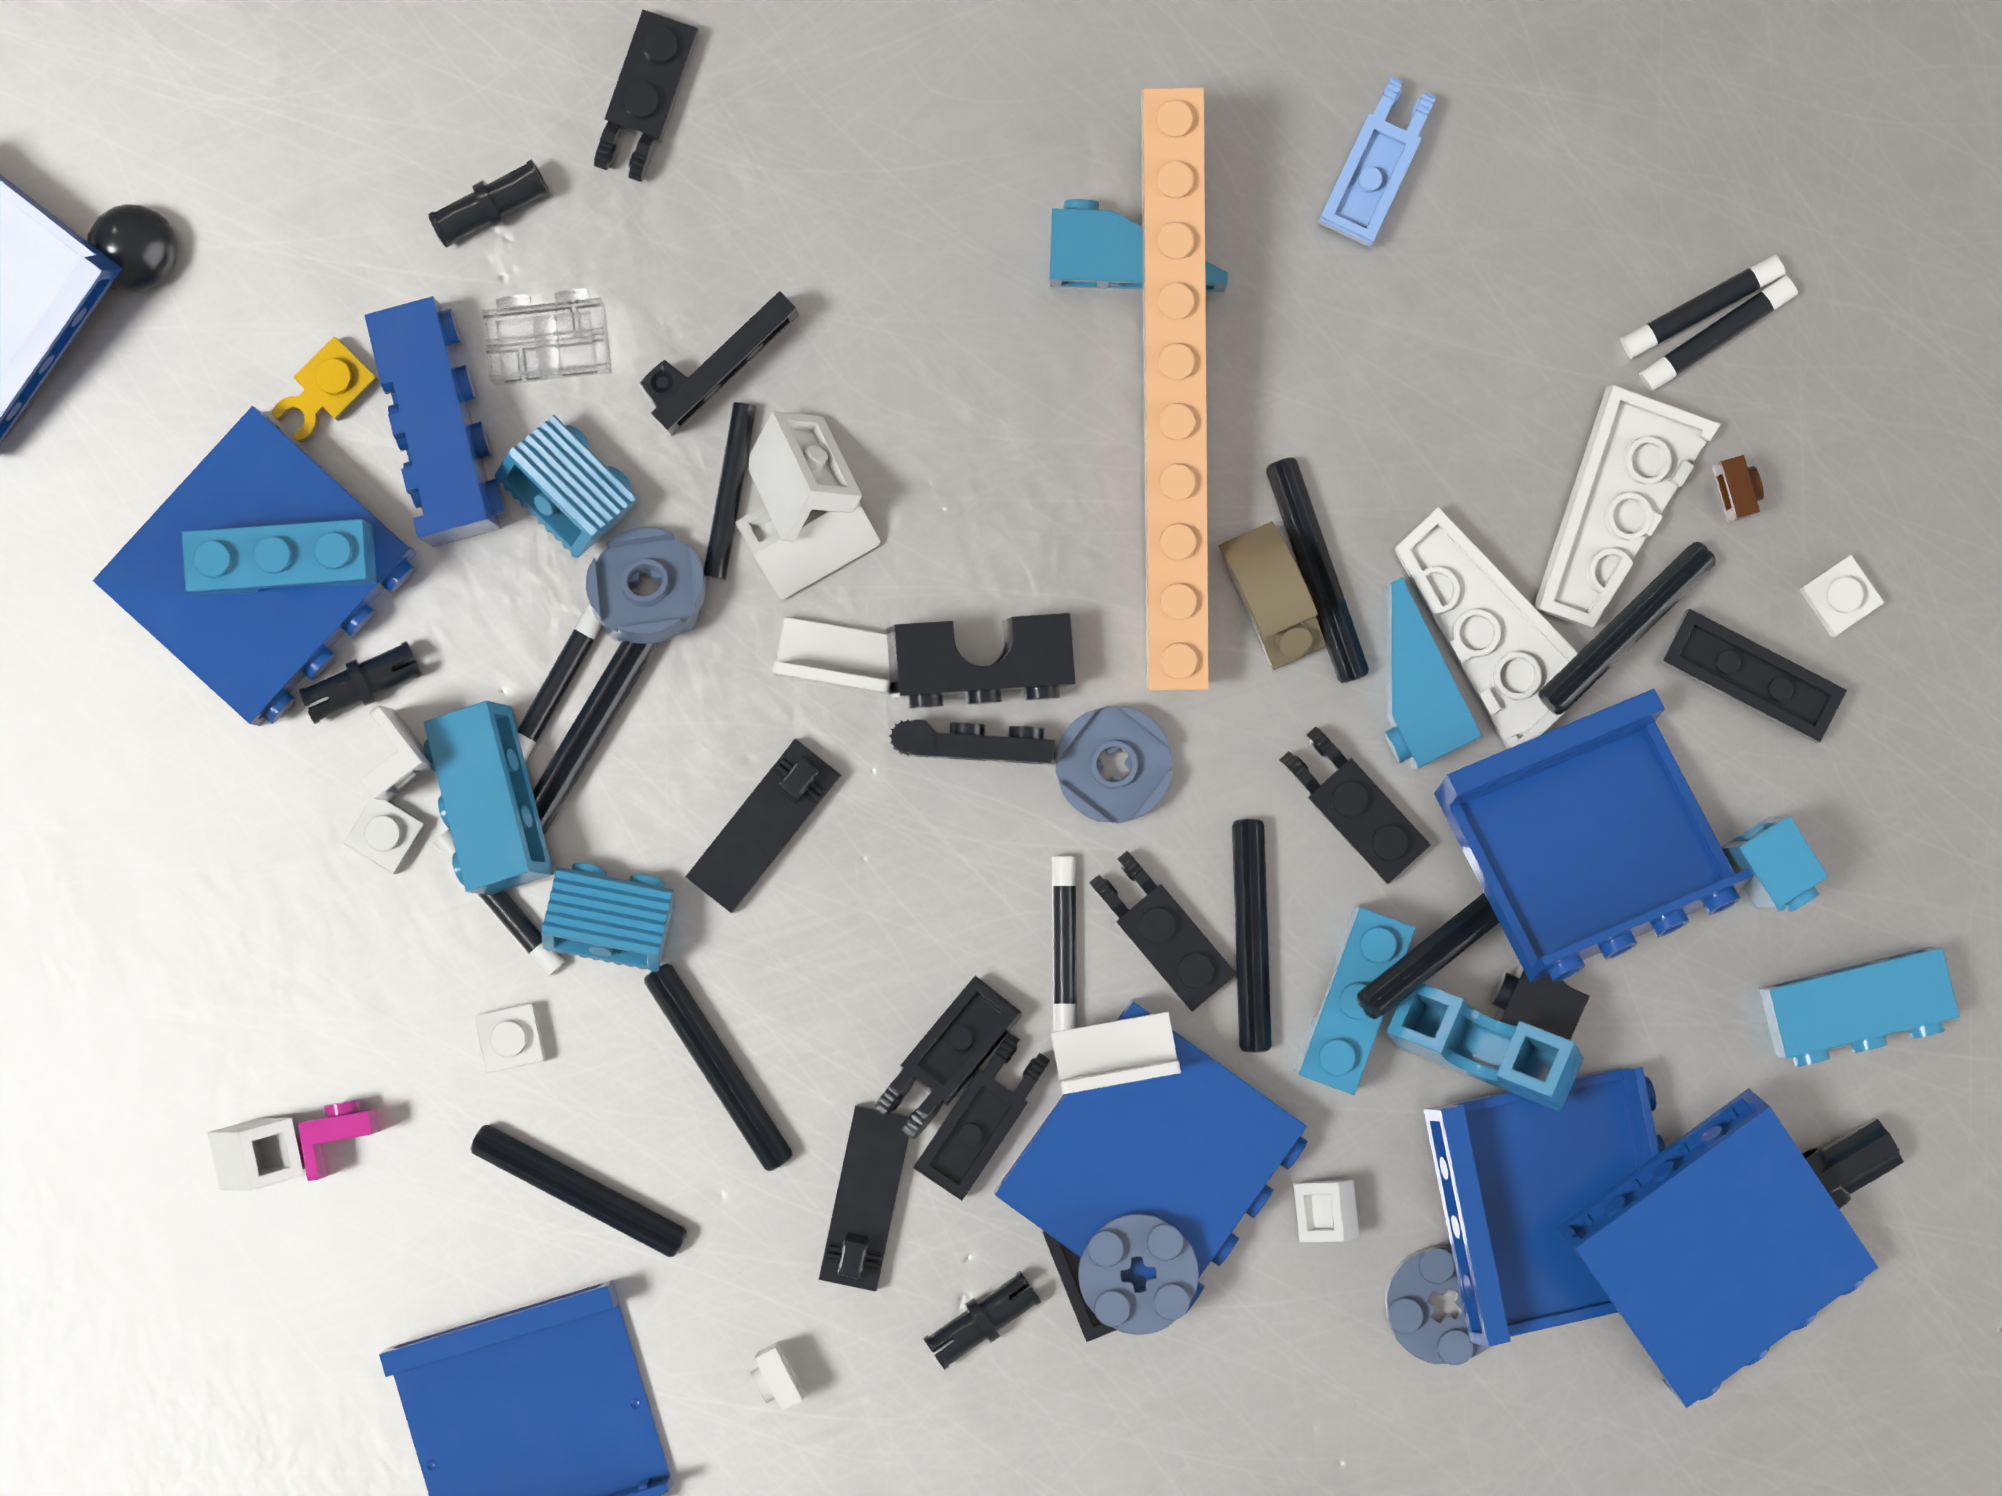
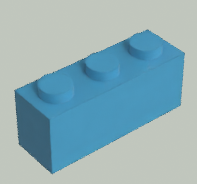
M483 701L424 721L427 740L424 742V752L431 763V769L437 775L441 796L438 799L439 813L444 824L451 831L456 851L452 856L453 869L460 883L464 885L465 891L468 893L493 895L554 875L511 706Z
M1926 947L1759 988L1775 1055L1783 1059L1793 1058L1795 1067L1829 1060L1828 1049L1851 1044L1853 1053L1888 1045L1885 1035L1908 1030L1910 1039L1938 1034L1945 1031L1943 1021L1960 1017L1944 951L1941 947Z

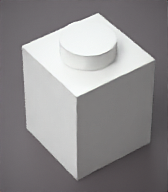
M257 1118L207 1132L219 1190L253 1191L304 1176L292 1118Z

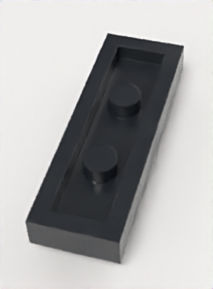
M1692 609L1685 611L1659 661L1815 743H1820L1847 692L1846 689Z

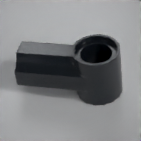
M1877 1118L1869 1120L1824 1148L1818 1146L1802 1153L1839 1209L1851 1200L1850 1194L1904 1163L1899 1148L1890 1133Z

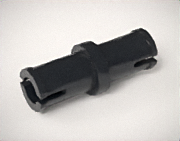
M532 159L527 161V164L489 184H486L484 180L472 186L474 192L436 212L429 213V220L442 244L447 248L452 245L451 243L489 223L496 227L505 222L504 215L542 195L549 194L548 186Z
M402 642L401 645L360 664L357 659H354L345 664L347 670L307 688L299 689L305 706L324 697H329V699L308 708V714L313 723L317 724L320 720L361 701L364 706L376 702L375 695L414 677L422 676L416 659L397 668H392L401 662L413 658V652L408 642Z
M1021 1271L1017 1272L1013 1278L977 1302L975 1298L969 1300L964 1304L967 1310L930 1336L927 1335L923 1338L933 1353L954 1340L934 1355L944 1370L987 1338L990 1343L998 1339L1000 1335L997 1331L1034 1305L1041 1303L1040 1298L1032 1287L1014 1300H1011L1030 1286Z

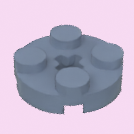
M656 527L630 529L617 534L608 541V549L600 554L597 561L595 557L593 558L586 574V592L595 618L605 627L606 633L612 639L641 644L656 643L670 639L677 634L686 633L696 625L698 612L704 603L706 595L705 575L697 552L689 544L687 547L683 542L674 539L673 533ZM651 575L654 583H662L659 589L648 596H641L640 593L630 590V587H636L640 584V576Z
M1106 706L1084 713L1067 728L1057 748L1055 773L1064 797L1082 815L1098 822L1123 823L1144 816L1162 800L1171 783L1173 757L1165 733L1152 718L1130 707ZM1120 748L1128 754L1124 764L1130 772L1125 779L1115 775L1107 781L1100 775L1104 765L1098 760V757L1104 750L1113 755Z
M1129 1213L1108 1220L1091 1236L1080 1256L1078 1278L1085 1303L1101 1323L1122 1333L1145 1335L1169 1327L1174 1321L1186 1314L1197 1290L1198 1265L1190 1243L1175 1226L1152 1214ZM1142 1257L1146 1267L1155 1266V1278L1146 1280V1289L1134 1290L1132 1282L1121 1280V1271L1131 1267V1258Z
M1451 1245L1429 1247L1423 1251L1419 1250L1403 1259L1390 1276L1385 1290L1386 1317L1394 1337L1401 1346L1413 1356L1432 1364L1461 1365L1470 1358L1482 1353L1487 1346L1470 1343ZM1448 1289H1452L1457 1292L1454 1301L1460 1308L1455 1317L1445 1315L1441 1321L1432 1318L1435 1307L1428 1302L1430 1296L1434 1292L1444 1295Z

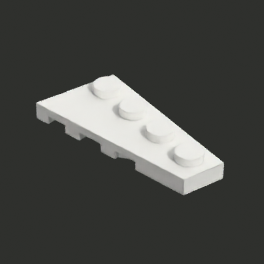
M1615 385L1607 386L1534 608L1537 611L1586 628H1594L1631 569L1633 558L1645 539L1651 536L1663 517L1661 515L1677 488L1682 487L1694 468L1693 462L1705 443L1711 441L1721 424Z
M1437 507L1394 548V551L1506 748L1509 749L1542 735L1565 713L1563 712L1560 715L1552 713L1541 702L1538 694L1578 653L1447 515Z

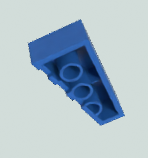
M431 296L365 314L380 383L386 395L391 393L393 405L388 406V417L392 433L400 451L406 450L409 459L408 462L403 463V468L401 469L405 488L408 495H411L416 509L422 508L423 516L413 518L417 538L432 547H437L501 529L498 514L507 512L500 483L496 479L488 480L482 458L491 456V449L482 421L473 423L467 401L476 399V394L467 365L457 367L452 345L460 343L461 339L452 309L442 310L441 304Z

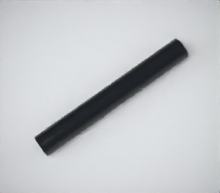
M733 402L704 565V575L706 577L726 580L756 406Z

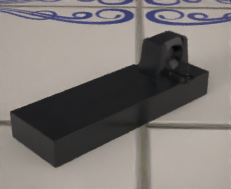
M779 291L689 377L685 376L666 360L661 361L639 383L656 407L651 412L654 418L671 436L675 434L799 316L796 307Z
M795 738L685 877L727 911L733 913L842 775Z
M855 1105L818 1280L874 1292L877 1291L909 1135L903 1131L909 1117L908 1115L890 1112V1114L884 1116L875 1108Z

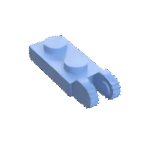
M1392 76L1374 114H1368L1317 222L1368 247L1372 246L1422 140L1418 136L1436 99L1435 96L1424 92L1422 97L1417 99L1411 112L1412 119L1406 130L1386 122L1385 119L1390 109L1395 107L1402 92L1401 85L1403 81Z

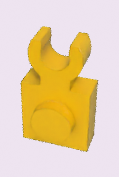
M334 336L293 377L305 390L298 397L289 396L280 400L273 408L272 415L281 421L289 412L301 410L305 417L304 424L293 436L299 442H305L317 432L319 416L325 410L334 419L339 421L379 379Z

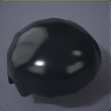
M125 204L112 207L98 216L87 234V241L122 268L110 286L114 290L125 293H142L162 284L176 264L177 240L173 229L162 215L144 206Z

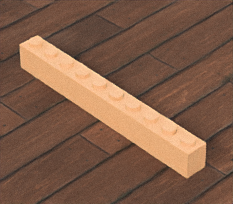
M1146 88L1141 91L1147 686L1149 690H1209L1204 88Z

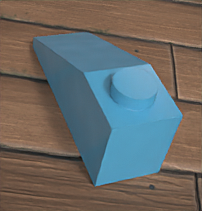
M1065 200L1064 209L1052 208L1049 287L1143 290L1142 226L1112 210H1099V202L1094 200ZM1205 261V292H1225L1228 283V272Z
M1403 577L1386 586L1387 719L1392 728L1385 731L1384 735L1397 761L1402 763L1409 760L1412 768L1417 769L1482 737V734Z

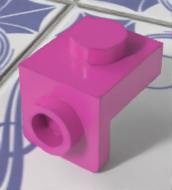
M359 1100L324 1105L326 1117L308 1119L298 1123L299 1134L295 1136L302 1169L306 1170L308 1181L320 1180L328 1176L323 1143L372 1135L381 1131L377 1108L361 1110Z

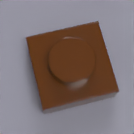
M1744 455L1723 460L1712 466L1727 523L1744 519L1760 512L1757 501L1764 499L1762 481L1755 466L1747 467Z

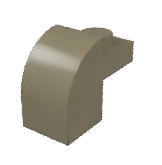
M1272 521L1218 545L1234 588L1250 614L1266 659L1273 670L1327 647L1316 618L1318 613L1292 554Z

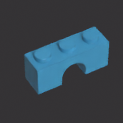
M363 519L182 532L185 591L199 597L257 593L259 589L275 587L311 586L329 588L377 584L373 525Z
M1354 906L1334 960L1335 968L1318 1014L1316 1017H1313L1294 1072L1296 1074L1355 1095L1383 1016L1377 1019H1371L1366 1016L1363 1008L1357 1003V994L1406 955L1416 927L1365 908Z
M1422 984L1398 1004L1386 1031L1395 1045L1402 1050L1559 1112L1563 1109L1584 1059L1573 1041L1521 1021L1518 1022L1517 1026L1503 1023L1473 1009L1464 999L1426 984Z

